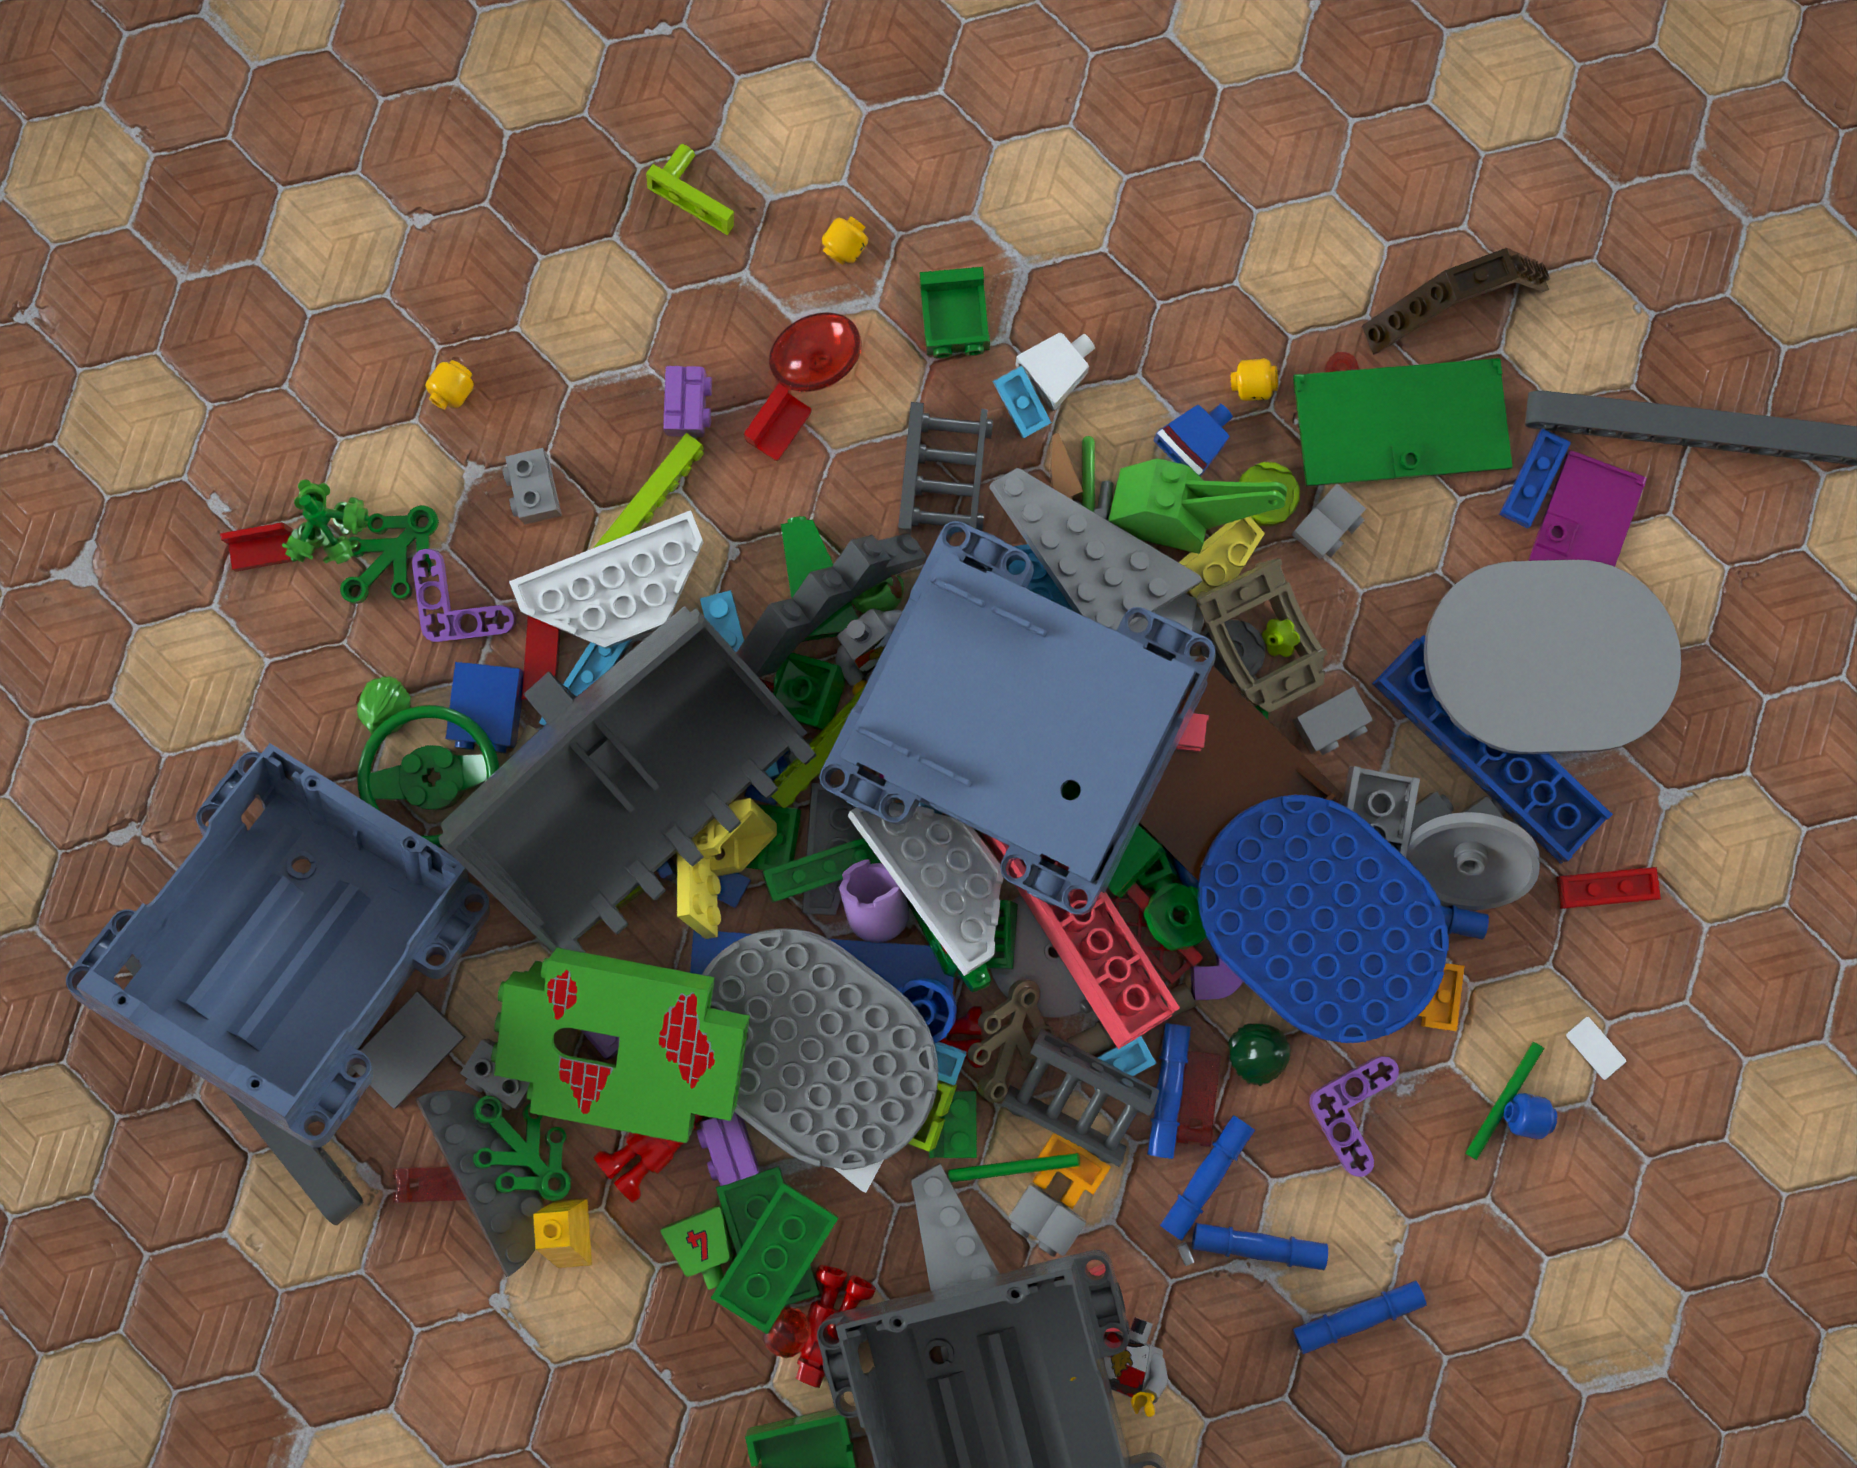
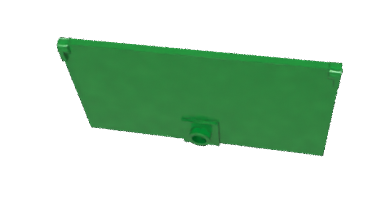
M1500 358L1293 375L1306 487L1513 468Z

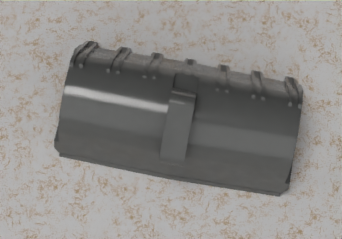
M684 606L578 696H575L550 672H547L524 693V696L547 723L441 822L443 834L438 838L440 844L552 952L557 947L586 953L577 939L600 919L617 935L629 925L616 905L640 885L653 900H657L666 891L654 872L676 852L692 867L704 857L691 839L715 818L729 833L741 824L728 805L752 784L767 799L779 790L765 771L782 755L790 750L805 765L817 755L803 738L807 731L697 608L690 612Z

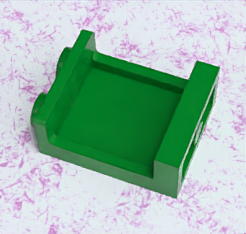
M983 267L920 272L927 355L943 359L951 357L952 353L965 352V355L976 356L983 354L984 350H990Z

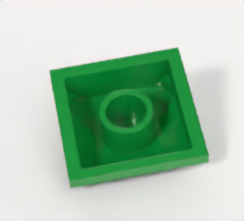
M791 653L777 670L770 691L799 723L814 729L823 730L835 715L845 686V678L842 668L838 665Z

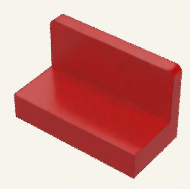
M779 382L744 432L745 440L773 460L779 461L811 415L812 409L792 396L790 388Z
M283 522L220 533L221 541L229 546L232 570L236 572L293 562L291 557L285 555L287 548L283 547L282 544L287 543L294 529Z

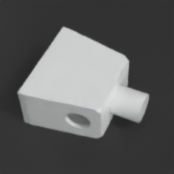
M1058 333L1019 354L1016 357L1015 366H1023L1033 388L1054 411L1087 375L1089 365L1084 360V357L1092 352L1095 346L1086 334H1082L1070 343L1064 334Z

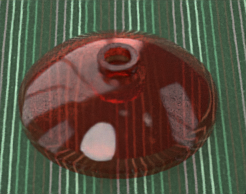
M830 312L808 315L789 325L777 337L769 355L770 369L775 379L782 386L790 390L811 392L825 389L844 378L855 366L862 349L861 336L856 325L843 315Z

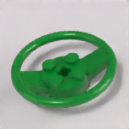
M437 705L416 706L400 711L385 720L366 742L359 760L357 772L360 799L379 811L380 809L375 799L407 800L411 805L422 809L444 810L457 804L465 790L483 784L500 768L499 761L490 738L470 717L448 707ZM436 718L458 725L472 736L483 753L481 755H458L456 752L443 746L426 745L404 756L401 765L371 773L375 754L385 738L401 725L417 719ZM432 770L441 775V779L436 780V786L434 787L432 782L428 781V776L431 775ZM442 834L432 836L420 835L436 846L443 847L438 838Z

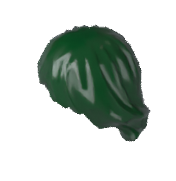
M1246 1024L1238 1028V1031L1233 1033L1228 1042L1231 1065L1236 1069L1237 1075L1241 1076L1242 1080H1246L1247 1085L1262 1086L1263 1084L1270 1083L1284 1071L1290 1060V1043L1283 1032L1274 1026Z

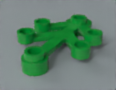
M420 505L411 509L408 515L405 516L372 514L369 517L367 526L375 534H383L388 529L405 530L397 538L360 539L359 537H350L348 539L350 543L357 541L361 544L360 550L353 552V557H361L365 553L371 552L383 553L359 578L348 577L342 582L340 586L341 596L352 604L364 602L369 594L368 588L393 563L394 582L391 585V593L399 600L408 599L412 594V586L407 580V547L416 539L417 552L423 549H430L429 536L437 530L439 524L436 512L428 506ZM422 517L428 518V524L425 527L418 526V521ZM377 519H382V527L379 529H374V521ZM426 554L424 561H427L429 564L427 570L428 576H430L431 567L434 566V563L430 560L429 554ZM402 584L406 585V592L403 595H398L397 587ZM360 586L361 594L353 597L352 589Z
M485 1096L477 1101L473 1110L475 1118L482 1124H490L515 1152L492 1151L490 1148H481L474 1154L473 1162L475 1166L480 1169H486L491 1165L528 1166L537 1177H516L513 1173L505 1172L496 1179L497 1190L504 1194L510 1193L513 1190H538L541 1196L549 1201H557L564 1198L571 1187L570 1177L562 1169V1148L566 1140L565 1131L561 1127H552L545 1133V1143L550 1147L547 1166L539 1157L540 1120L543 1118V1115H538L536 1119L529 1117L528 1109L531 1107V1103L525 1106L522 1112L523 1118L526 1121L525 1142L502 1117V1104L496 1097ZM483 1105L491 1107L492 1115L490 1117H485L481 1113ZM552 1131L560 1134L561 1139L559 1143L551 1141L550 1134ZM481 1152L489 1155L490 1161L488 1164H482L479 1161V1154ZM503 1177H509L512 1180L510 1189L502 1187L501 1180ZM550 1178L558 1181L559 1186L557 1190H551L548 1187Z

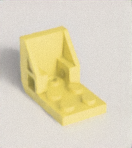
M751 798L732 801L728 805L741 822L731 833L714 818L691 839L704 856L696 865L692 867L677 852V917L705 939L718 937V925L721 922V914L717 907V894L720 893L721 886L717 876L742 872L777 835V823ZM725 851V856L721 860H717V854Z

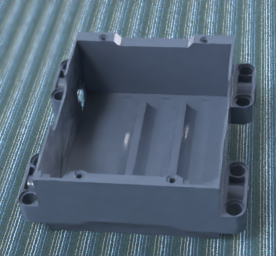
M949 522L941 530L911 590L910 598L857 704L851 710L819 776L820 783L824 789L847 800V803L897 825L907 823L913 817L919 803L922 802L1008 845L1009 847L1000 866L1001 874L1008 882L1026 890L1027 893L1048 904L1056 905L1076 915H1084L1094 907L1100 893H1105L1207 687V676L1216 658L1215 646L1207 637L1190 630L1172 619L1162 617L1142 607L1129 609L1124 614L1117 630L1095 622L1027 589L1034 569L1030 558L1024 551L1007 544L992 534L975 529L963 522ZM954 533H965L966 538L963 544L959 546L950 545L949 540ZM1015 560H1022L1026 563L1025 570L1017 575L1009 573L1010 564ZM1135 617H1143L1148 621L1147 628L1142 632H1133L1129 628L1131 620ZM1196 646L1206 647L1210 652L1207 660L1203 662L1193 660L1190 656L1193 648ZM866 766L885 776L882 779L864 770L863 767ZM842 770L845 774L844 783L839 787L833 788L830 783V777L833 772ZM1068 781H1075L1081 787L1080 795L1075 800H1066L1062 796L1063 786ZM900 799L903 801L905 809L901 816L894 818L889 813V806L893 801ZM1043 855L1068 866V871L1043 859ZM1110 855V857H1109V859H1108V861H1107V863H1106L1104 869H1102L1103 866H1104V864H1105V862H1106V860H1107V858H1108V856ZM1021 859L1026 864V871L1020 878H1013L1009 873V865L1012 861ZM1075 890H1084L1088 896L1087 904L1081 909L1073 908L1069 901L1070 895Z
M269 743L262 753L256 751L244 753L218 782L213 792L196 813V821L203 838L153 901L147 905L142 903L137 911L130 909L121 910L110 919L70 969L66 976V985L73 997L81 1004L132 1036L143 1040L306 1145L321 1147L331 1140L343 1121L352 1113L359 1099L372 1082L373 1068L370 1059L358 1050L360 1045L415 969L432 979H441L450 973L490 915L489 897L485 891L469 882L468 870L451 854ZM257 798L261 800L265 810L251 828L247 830L241 816L253 800ZM297 860H308L311 863L310 870L305 874L293 870L292 866ZM471 902H479L483 905V908L478 912H471L466 909V906ZM433 955H441L445 958V961L439 966H432L427 962ZM132 956L137 959L141 968L125 989L122 990L120 985L114 980V977ZM360 1064L366 1067L365 1073L358 1078L350 1077L347 1074L348 1070L354 1065ZM319 1121L325 1124L323 1132L317 1136H311L306 1133L307 1127L313 1122Z

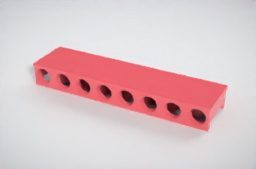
M982 833L999 861L1002 862L1009 846ZM1046 855L1042 857L1067 871L1069 869L1068 866ZM1021 859L1012 861L1009 865L1010 875L1013 878H1020L1024 875L1026 871L1024 861ZM1016 886L1118 1049L1171 1018L1172 1014L1180 1009L1106 891L1105 893H1100L1090 912L1084 915H1076L1056 905L1048 904ZM1084 890L1072 892L1069 898L1071 906L1075 909H1081L1087 904L1088 896ZM1125 940L1129 943L1131 950L1126 944ZM1143 968H1144V969L1146 970V972L1148 973L1149 978H1148L1147 975L1145 974ZM1161 996H1162V997L1164 998V1000L1166 1001L1167 1006H1166L1165 1003L1163 1002Z

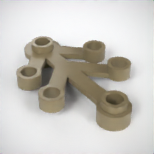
M1029 979L1014 982L1008 991L1009 999L993 1010L982 1013L978 1019L979 1027L992 1035L982 1042H977L970 1046L968 1050L969 1059L977 1065H984L989 1061L991 1052L1002 1045L993 1073L984 1075L978 1083L979 1094L989 1102L1002 1101L1007 1095L1008 1089L1004 1080L1015 1047L1022 1059V1069L1027 1073H1030L1032 1069L1030 1068L1031 1063L1037 1060L1036 1056L1030 1054L1032 1047L1022 1027L1025 1016H1027L1033 1028L1031 1034L1034 1040L1041 1029L1054 1035L1053 1028L1044 1023L1037 1007L1040 999L1039 986ZM1012 1013L1009 1023L1000 1028L1001 1020ZM992 1018V1023L987 1027V1022ZM982 1050L981 1056L976 1058L977 1053Z

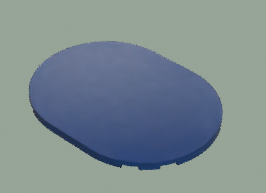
M1289 795L1267 799L1235 816L1223 827L1209 847L1202 864L1198 882L1199 914L1207 939L1219 958L1235 975L1279 1016L1300 1031L1317 1038L1340 1043L1366 1042L1390 1035L1413 1021L1425 1009L1442 981L1447 951H1449L1448 926L1445 923L1440 906L1441 902L1425 876L1367 821L1349 808L1331 800L1308 795Z

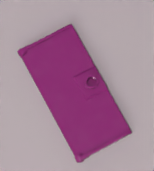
M1569 450L1528 561L1590 560L1615 567L1647 478Z

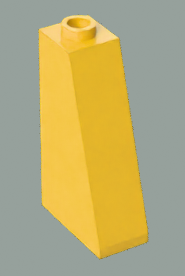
M588 1198L554 1201L533 1214L535 1249L557 1268L592 1265Z

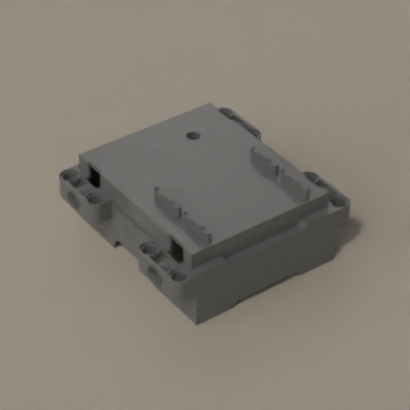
M1090 1250L986 1278L834 1313L828 1316L818 1328L817 1339L834 1407L845 1418H859L860 1426L865 1428L875 1468H1143L1147 1465H1152L1156 1468H1166L1163 1458L1156 1453L1146 1452L1130 1456L1125 1443L1104 1357L1116 1355L1125 1350L1129 1342L1130 1328L1126 1317L1122 1292L1116 1279L1111 1258L1102 1250ZM1091 1260H1099L1104 1264L1106 1271L1100 1276L1092 1275L1087 1269V1263ZM828 1325H836L839 1339H834L829 1335ZM1109 1328H1117L1122 1332L1123 1339L1118 1343L1109 1342L1105 1337V1331ZM868 1338L875 1367H872L870 1372L863 1373L858 1347L860 1343L865 1342ZM935 1346H945L949 1352V1357L945 1362H936L932 1359L930 1350ZM1072 1377H1076L1075 1380L1070 1381ZM845 1392H852L855 1406H851L845 1401Z

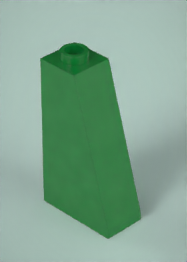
M805 516L792 517L787 519L788 523L781 524L791 598L810 572L833 566L813 519L807 520ZM848 602L821 623L802 642L837 637L840 632L847 628L851 621L858 619L851 602Z
M1068 781L1062 789L1063 798L1066 800L1078 798L1081 792L1080 785L1075 781ZM1139 824L1108 885L1110 891L1119 898H1122L1166 851ZM1110 855L1108 856V858H1107V860H1106V862H1105V864H1104V866H1103L1102 869H1104V867H1105V865H1106V863H1107V861H1108Z

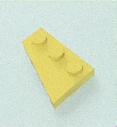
M1251 516L1226 523L1204 541L1200 554L1191 552L1178 562L1199 574L1202 578V582L1198 586L1187 592L1189 596L1197 598L1201 591L1208 592L1238 577L1265 534Z

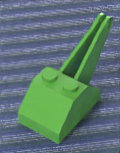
M1156 458L1120 469L1108 521L1140 540L1200 554L1206 529L1284 507L1287 487L1279 482L1204 481L1188 465Z

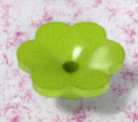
M1274 618L1269 620L1267 629L1261 635L1267 645L1268 653L1272 656H1291L1294 653V646L1300 642V635L1294 631V624L1288 619L1280 621Z

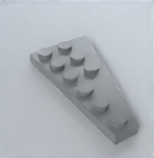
M941 1163L912 1178L930 1290L933 1291L1000 1274ZM944 1346L941 1347L943 1362L949 1357V1352Z

